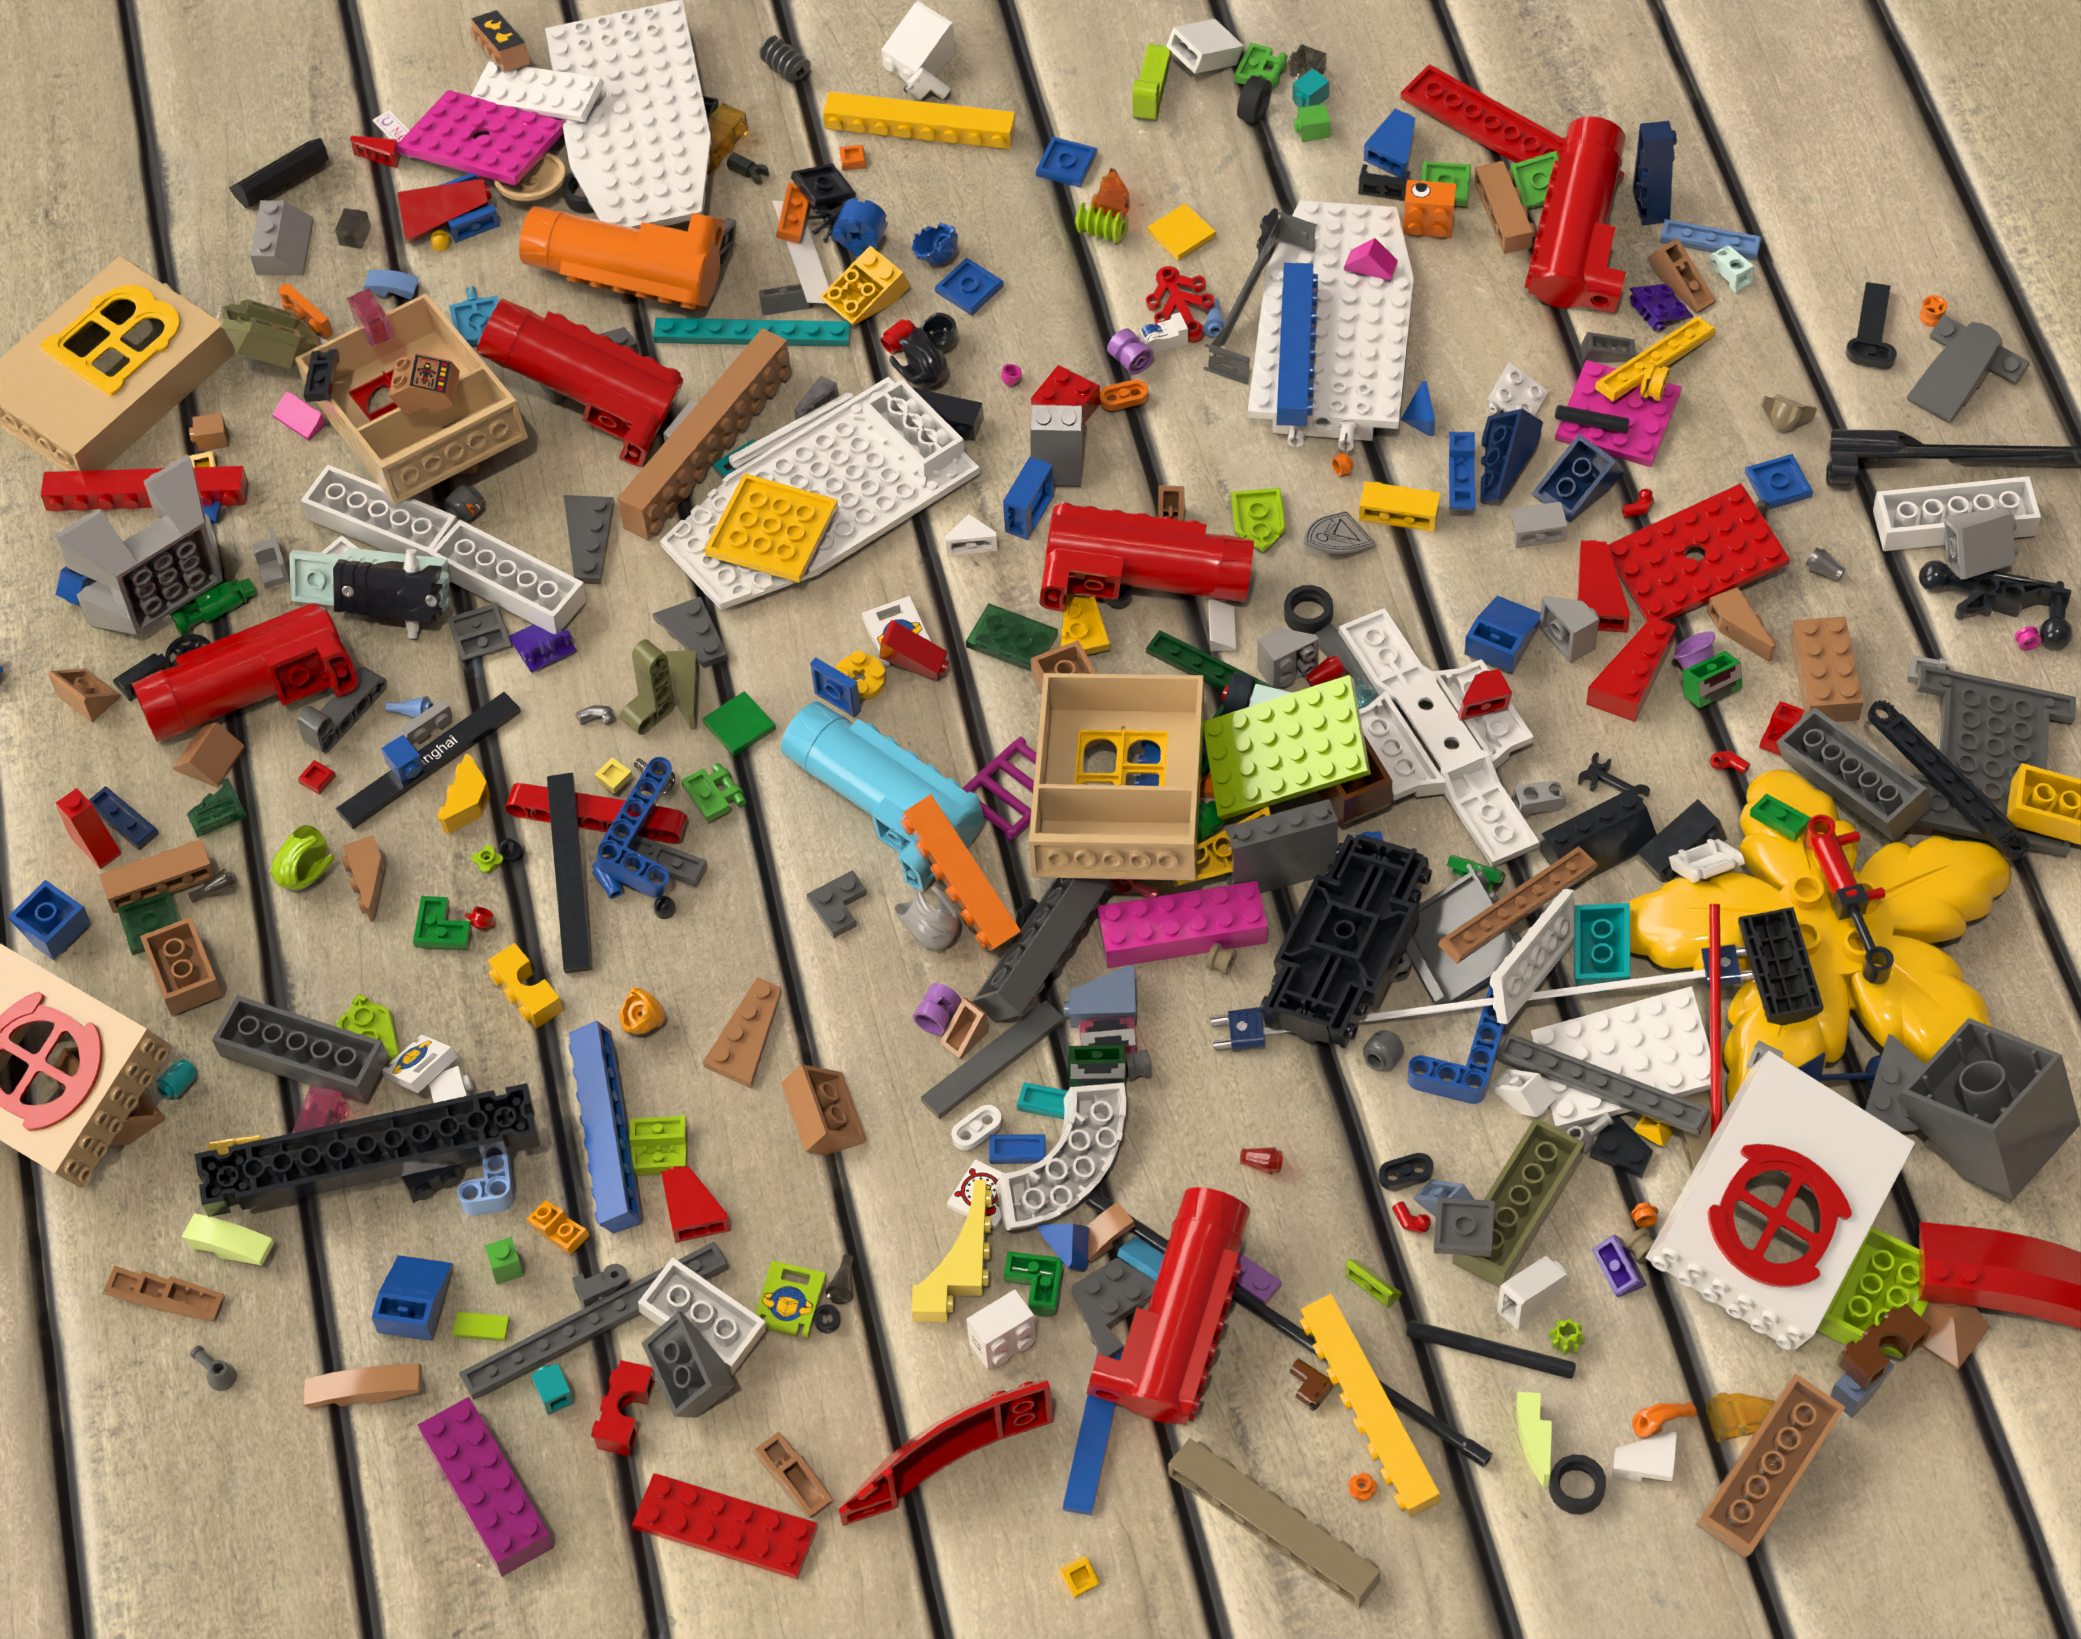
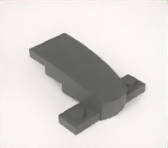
M1943 314L1930 333V338L1944 345L1945 348L1913 387L1907 399L1951 424L1962 406L1965 407L1976 388L1979 390L1989 371L2016 385L2030 363L2028 360L2004 348L2001 336L1992 327L1976 322H1971L1968 326H1964Z

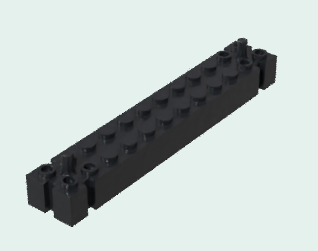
M527 1083L506 1087V1094L496 1096L495 1091L492 1090L229 1146V1153L220 1155L217 1149L196 1153L197 1175L203 1183L199 1185L202 1207L208 1217L231 1213L230 1206L238 1204L242 1210L507 1154V1147L517 1145L519 1151L540 1147L538 1127L534 1118L535 1110L529 1086Z

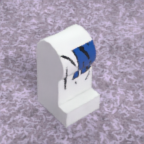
M1180 312L1171 315V320L1160 322L1156 325L1148 324L1138 332L1141 342H1144L1154 353L1188 344V328Z

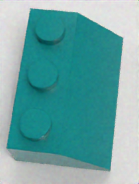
M1630 903L1575 905L1576 986L1630 980ZM1609 990L1589 992V993L1607 992V991H1609Z

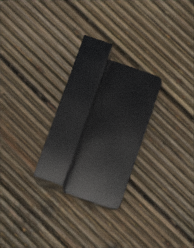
M153 653L113 679V683L127 700L131 702L137 698L132 683L160 670L170 668L169 662L162 653L160 655Z

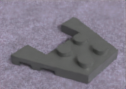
M1115 1258L1074 1284L1071 1290L1098 1354L1110 1358H1115L1124 1350V1345L1109 1328L1134 1313L1137 1308H1141L1149 1303L1156 1282L1118 1258Z

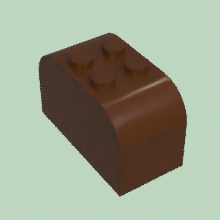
M1365 735L1364 740L1371 774L1316 791L1322 801L1330 799L1338 819V825L1340 826L1391 805L1393 780Z

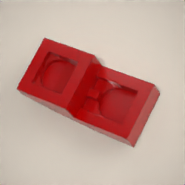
M1779 701L1760 741L1759 748L1781 755L1776 741L1801 720L1804 709Z

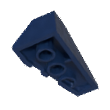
M1523 408L1491 415L1487 418L1482 436V446L1485 447V455L1481 457V464L1485 466V473L1481 477L1480 502L1483 504L1503 499L1538 444L1543 421Z

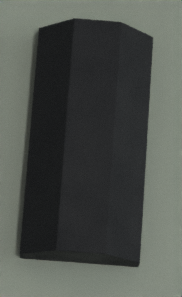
M321 138L307 141L232 185L229 189L244 208L249 207L329 160L326 146Z
M1794 907L1739 917L1738 924L1767 1022L1787 1025L1805 1021L1822 1012L1824 1006Z

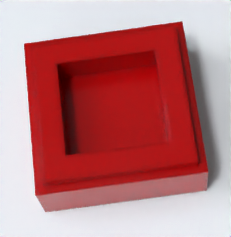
M313 760L298 777V781L301 785L320 795L336 775L333 770Z

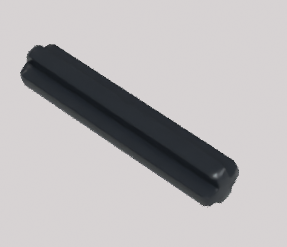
M1557 405L1555 410L1556 420L1626 433L1629 428L1630 420L1625 417L1564 405Z

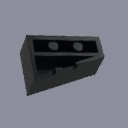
M1697 799L1637 853L1641 861L1664 883L1678 874L1672 870L1669 860L1670 856L1679 854L1678 850L1683 849L1687 851L1706 844L1708 839H1719L1724 842L1727 840L1720 820Z

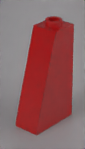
M484 179L397 192L406 244L448 226L449 220L486 207L488 205L487 200L491 199L489 185H484Z
M1581 540L1577 600L1583 601L1589 608L1596 611L1599 616L1598 631L1628 633L1630 611L1607 542Z

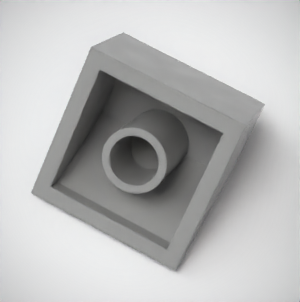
M1551 596L1543 597L1539 629L1567 661L1572 663L1595 650L1599 616L1596 611L1589 608L1583 601Z

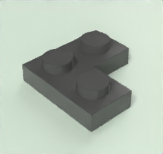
M852 870L806 894V897L834 939L857 926L856 920L846 905L862 898L867 893L866 888Z

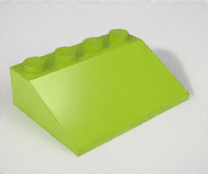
M1871 1226L1816 1331L1847 1345L1851 1341L1857 1343L1863 1338L1862 1335L1867 1328L1873 1324L1878 1326L1883 1322L1884 1316L1891 1309L1896 1308L1898 1310L1905 1303L1922 1317L1929 1302L1919 1301V1249ZM1893 1347L1880 1348L1882 1354L1901 1358L1903 1355Z

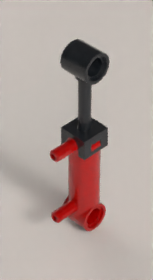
M1823 814L1815 815L1809 820L1805 843L1809 849L1813 850L1834 898L1832 906L1838 919H1852L1867 954L1865 955L1862 970L1863 977L1872 984H1883L1890 977L1894 956L1889 949L1875 945L1862 915L1866 913L1868 902L1885 898V890L1881 887L1865 891L1863 885L1858 884L1841 846L1859 842L1861 839L1859 832L1854 831L1837 836L1835 833L1836 825L1832 818Z

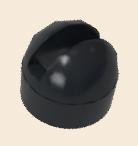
M507 838L500 844V853L506 860H515L521 854V845L516 839ZM512 842V854H507L508 843Z
M663 895L655 899L653 908L658 918L668 919L675 914V903L670 897Z

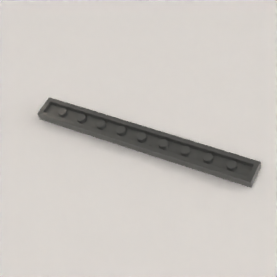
M715 1242L677 1260L705 1280L728 1269L727 1262ZM665 1267L459 1372L472 1399L474 1400L641 1314L638 1301Z

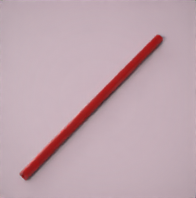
M1709 904L1711 1138L1722 1120L1720 904Z

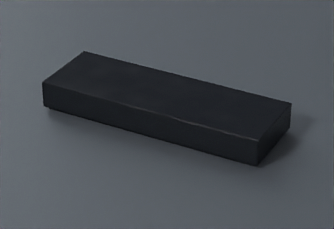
M1866 282L1857 337L1882 342L1891 285Z

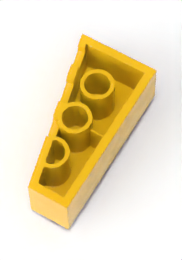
M1269 807L1262 808L1235 824L1270 815ZM1225 829L1197 844L1195 880H1173L1174 887L1232 872V845Z

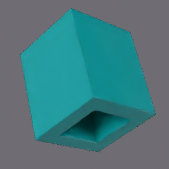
M1311 69L1293 82L1292 100L1301 107L1319 105L1329 98L1330 81L1315 69Z
M558 1363L552 1366H543L536 1373L531 1374L535 1389L547 1415L574 1404L571 1391Z

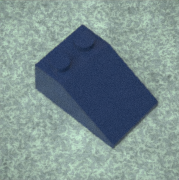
M1578 434L1531 494L1544 504L1561 502L1565 519L1571 522L1609 491L1625 470L1617 460Z

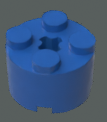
M852 198L844 203L834 224L832 238L849 249L853 255L861 256L869 246L875 250L877 249L888 225V222H886L887 215L879 205L872 201L865 200L864 203L858 202V198Z

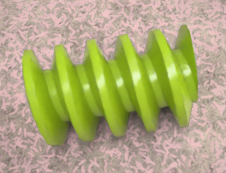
M1085 202L1081 203L1075 219V226L1079 233L1082 234L1086 231L1088 236L1095 234L1099 239L1104 236L1106 241L1113 239L1117 244L1124 239L1129 223V216L1122 220L1121 212H1118L1116 217L1113 218V211L1109 210L1104 215L1103 207H1100L1097 213H1095L1094 205H1090L1089 209L1086 210Z

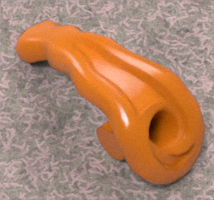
M1686 1402L1684 1405L1679 1403H1658L1637 1412L1632 1419V1428L1634 1433L1640 1438L1648 1437L1651 1434L1656 1435L1662 1431L1661 1425L1665 1421L1673 1420L1677 1417H1695L1697 1409L1691 1402Z

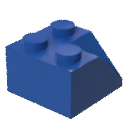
M44 880L8 916V919L28 941L52 960L91 924L84 906L47 880Z

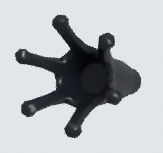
M843 205L833 210L822 211L815 209V214L821 215L808 216V220H824V223L813 230L812 234H816L826 227L829 228L823 239L824 243L828 241L829 236L832 237L834 224Z

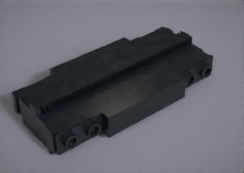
M1347 834L1344 842L1339 843L1333 865L1329 864L1325 876L1316 874L1273 961L1276 974L1272 979L1271 991L1268 996H1264L1260 1005V1011L1263 1014L1265 1024L1278 1030L1281 1028L1297 1033L1298 1037L1304 1041L1313 1043L1319 1040L1328 1044L1334 1043L1346 1049L1349 1041L1354 1040L1358 1031L1357 1023L1360 1017L1364 1018L1366 1016L1369 1005L1378 1007L1419 921L1417 906L1421 900V889L1424 884L1428 885L1432 876L1428 857L1417 853L1415 848L1409 849L1365 835H1357L1354 838L1353 835Z

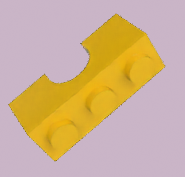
M515 943L488 959L491 970L488 972L490 979L496 986L500 984L503 987V993L511 1004L514 1002L519 1007L518 1012L525 1022L531 1021L537 1029L563 1012L560 997L545 979L533 986L522 984L533 975L529 959Z

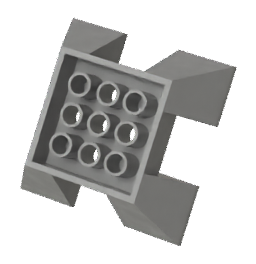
M188 454L173 461L171 465L144 480L153 511L160 520L152 522L147 528L135 535H131L126 541L123 542L100 509L85 515L81 520L62 529L60 533L55 535L67 568L97 581L85 587L77 594L86 621L90 626L137 635L223 581L217 540L210 518L204 513L200 487Z

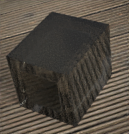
M344 208L335 228L340 246L363 248L371 229L367 212Z

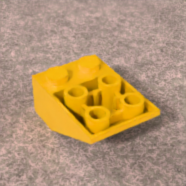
M869 246L820 296V299L854 326L895 303L911 285L899 268L873 247Z

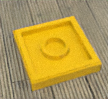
M1185 203L1147 227L1148 233L1178 261L1216 237V231Z

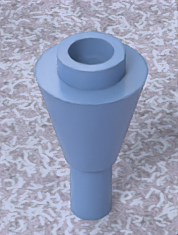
M1214 298L1215 306L1210 309L1203 326L1204 333L1209 337H1217L1225 323L1220 310V301Z
M428 696L401 703L387 702L385 710L386 712L401 713L416 718L434 704Z

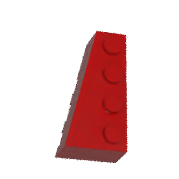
M1651 617L1588 686L1586 705L1636 722L1673 645L1676 625Z

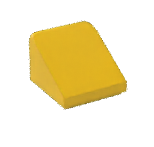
M213 451L189 456L193 467H217Z
M1643 1115L1634 1127V1131L1657 1145L1665 1146L1674 1133V1127Z
M1080 1556L1058 1568L1059 1574L1074 1598L1100 1584L1086 1556Z

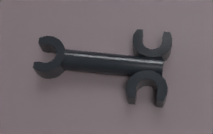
M1598 752L1593 754L1588 769L1582 771L1578 777V785H1581L1584 780L1592 781L1590 784V791L1592 792L1596 790L1598 780L1621 792L1632 788L1637 795L1643 794L1646 797L1650 795V788L1643 784L1633 786L1607 773L1611 767V759H1608L1604 764H1599Z

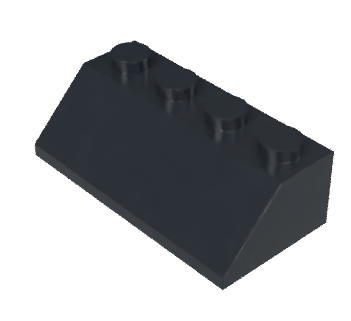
M1630 788L1541 833L1539 851L1549 865H1552L1579 846L1598 864L1593 872L1569 887L1568 889L1570 890L1638 855L1637 852L1651 841L1657 833L1646 805L1636 792Z

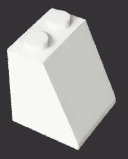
M917 1L881 49L883 66L889 72L900 76L906 83L921 67L933 75L955 56L953 23Z

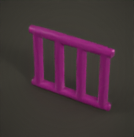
M1021 736L1013 741L962 788L968 793L969 791L974 792L979 786L983 785L1023 816L1012 825L981 801L980 805L983 816L1001 829L1009 841H1012L1030 825L1032 809L991 779L990 776L1000 768L1033 793L1034 780L1008 761L1019 752L1036 765L1037 753L1026 745V740Z

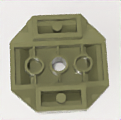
M249 299L240 301V304H230L221 308L219 315L221 328L226 329L237 354L291 369L297 365L296 357L320 346L318 336L308 326L302 324L301 319L295 313Z

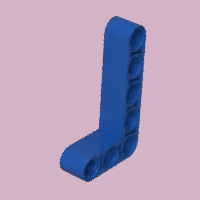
M655 757L648 763L601 841L596 856V866L600 871L651 897H659L666 892L669 872L664 866L631 850L630 847L669 783L672 765L664 757ZM662 771L664 775L659 776L653 772ZM647 791L650 792L652 795L644 796L641 794V792ZM636 812L640 816L632 817L628 813ZM617 833H623V834H625L627 837H626V838H619V837H617L615 834H617ZM604 854H611V855H613L615 858H613V859H606V858L603 857V855H604ZM634 866L638 871L632 872L626 867ZM657 878L661 880L662 883L655 884L651 882V879Z
M1489 986L1486 998H1494L1491 986ZM1493 1005L1483 1006L1466 1066L1424 1055L1414 1056L1408 1064V1084L1418 1091L1470 1104L1482 1102L1487 1094L1497 1059L1496 1055L1500 1049L1507 1025L1497 1023V1018L1490 1017L1496 1015ZM1489 1038V1039H1492L1493 1041H1490V1042H1489V1041H1485V1040H1483V1039ZM1482 1061V1062H1485L1486 1064H1484V1065H1479V1064H1477L1476 1062ZM1417 1071H1422V1072H1425V1074H1422V1075H1421V1074H1417V1073H1415V1072H1417ZM1450 1078L1452 1081H1444L1442 1079ZM1469 1085H1477L1479 1088H1472Z

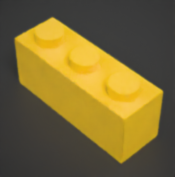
M1365 481L1359 507V521L1434 532L1440 506V492Z

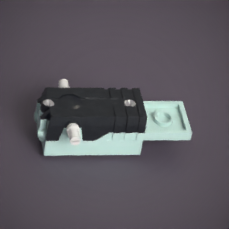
M348 548L343 555L292 550L290 552L291 601L334 606V612L340 613L346 611L349 614H371V616L403 619L406 620L407 637L410 639L418 638L419 622H436L446 608L450 607L451 600L448 597V584L450 582L448 559L418 556L415 549L406 550V554Z

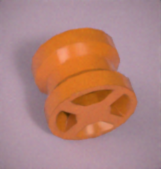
M1930 295L1923 300L1920 312V320L1923 324L1930 327L1936 326L1943 314L1945 315L1947 302L1945 299L1937 295Z

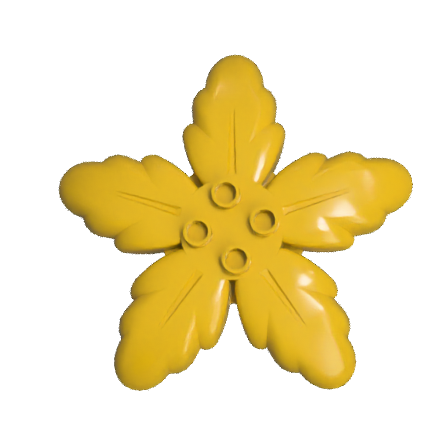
M1784 769L1764 771L1752 780L1747 789V804L1744 806L1739 818L1740 827L1746 837L1741 842L1739 851L1742 853L1744 862L1754 877L1740 872L1725 871L1695 883L1686 878H1676L1663 884L1656 891L1640 895L1625 902L1630 903V952L1648 955L1654 963L1661 967L1672 969L1693 967V971L1704 970L1701 948L1709 947V904H1720L1721 945L1735 944V947L1745 946L1738 924L1739 917L1794 907L1824 1008L1822 1012L1802 1022L1787 1025L1767 1022L1755 979L1745 981L1732 999L1727 1012L1730 1023L1734 1025L1725 1041L1723 1049L1724 1062L1730 1070L1726 1084V1093L1730 1104L1750 1070L1746 1065L1758 1040L1784 1052L1782 1059L1796 1068L1823 1052L1826 1053L1823 1071L1826 1062H1835L1840 1059L1845 1051L1850 1009L1855 1010L1862 1024L1883 1048L1885 1047L1888 1034L1893 1035L1925 1065L1968 1018L1993 1027L1989 1021V1009L1985 999L1972 986L1965 983L1961 967L1947 953L1930 944L1960 937L1966 931V922L1982 918L1990 912L1993 907V898L2002 894L2011 882V867L2003 854L1984 843L1952 841L1945 837L1932 836L1913 847L1904 842L1887 844L1872 855L1861 871L1857 872L1855 871L1858 842L1841 846L1857 883L1862 884L1865 891L1882 887L1886 893L1885 898L1868 902L1866 913L1862 915L1875 945L1889 949L1894 956L1889 979L1883 984H1872L1863 977L1862 973L1865 955L1867 954L1852 919L1839 920L1832 906L1834 898L1813 850L1809 849L1805 843L1807 829L1794 841L1750 817V809L1767 793L1811 818L1820 814L1829 816L1835 822V833L1837 836L1856 831L1850 822L1839 820L1837 807L1831 796L1823 791L1814 789L1806 779L1793 771ZM1748 955L1737 957L1740 971L1752 970Z

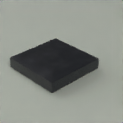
M833 163L792 171V181L813 208L843 203L856 197L855 191Z

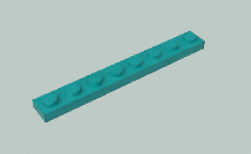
M655 318L653 340L654 343L748 345L763 328L786 339L788 346L849 347L851 325L848 321Z

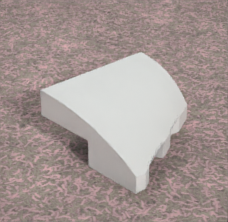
M1677 1432L1665 1433L1615 1448L1612 1478L1641 1482L1642 1477L1672 1482Z

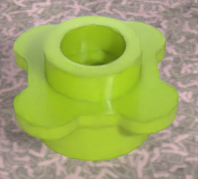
M485 845L483 850L471 856L472 862L477 863L480 871L483 873L495 871L499 864L503 862L502 855L494 851L493 845Z

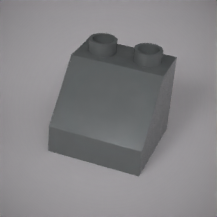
M1968 1018L1901 1091L1909 1117L1967 1180L2013 1200L2080 1126L2061 1054L1971 1018Z

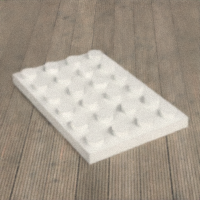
M1692 986L1531 1031L1533 1042L1679 1097L1711 1089L1710 1048ZM1543 1077L1544 1082L1556 1099L1550 1104L1555 1126L1559 1130L1596 1121L1605 1112L1611 1117L1631 1111Z

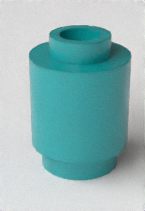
M182 1058L179 1061H175L157 1079L158 1092L167 1099H177L194 1082L195 1075L197 1074L196 1068L186 1059Z

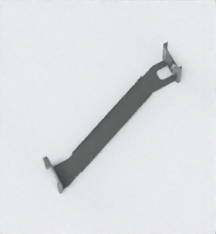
M1278 212V215H1281V217L1277 220L1222 330L1210 345H1205V347L1209 348V352L1214 354L1212 356L1209 354V368L1204 367V370L1244 384L1248 383L1250 358L1220 347L1225 345L1270 257L1268 253L1278 238L1312 251L1316 248L1314 247L1317 224L1282 212ZM1221 364L1230 365L1242 373H1239Z

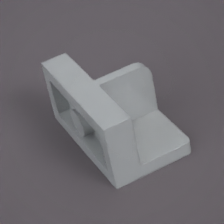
M1561 502L1511 509L1515 548L1566 541L1567 522Z
M273 526L268 527L271 539L252 544L265 589L290 582Z

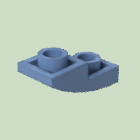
M369 270L363 290L385 298L389 291L411 300L419 277L391 270Z

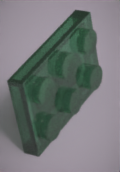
M988 603L968 636L966 647L1031 671L1030 658L1050 650L1058 636V629Z

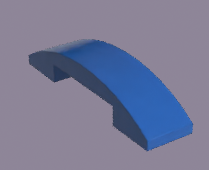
M1449 432L1450 510H1475L1476 508L1475 432Z

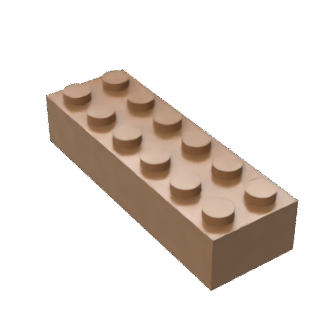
M1795 1373L1784 1386L1695 1524L1744 1558L1749 1556L1846 1407Z

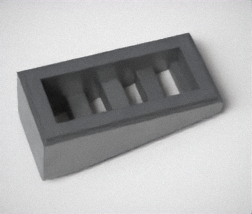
M1587 332L1581 344L1582 361L1584 362L1586 360L1592 362H1625L1636 356L1634 339Z
M823 376L819 377L794 409L795 420L838 398L837 383Z

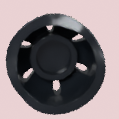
M940 312L934 313L922 322L920 326L940 347L942 352L949 350L956 342L958 328L955 320L950 315Z

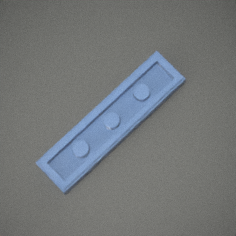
M1665 219L1660 243L1668 244L1678 238L1683 247L1713 253L1725 246H1730L1745 259L1757 260L1762 237Z

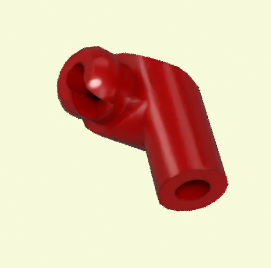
M1642 489L1639 491L1640 497L1636 503L1622 505L1623 518L1646 514L1654 503L1652 490Z
M1730 750L1714 753L1710 757V764L1713 768L1719 770L1734 768L1743 775L1751 765Z
M1404 1201L1398 1202L1392 1207L1403 1229L1419 1234L1428 1231L1431 1225V1219L1428 1215L1419 1214L1418 1217L1411 1215Z

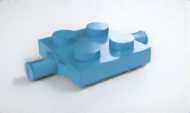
M471 286L472 294L470 287L466 289L467 300L449 305L453 326L469 345H477L478 347L486 324L498 304V297H477L476 288Z

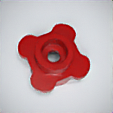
M475 906L472 913L467 912L465 914V917L471 920V925L477 929L485 930L486 927H495L496 925L492 921L494 914L484 907Z

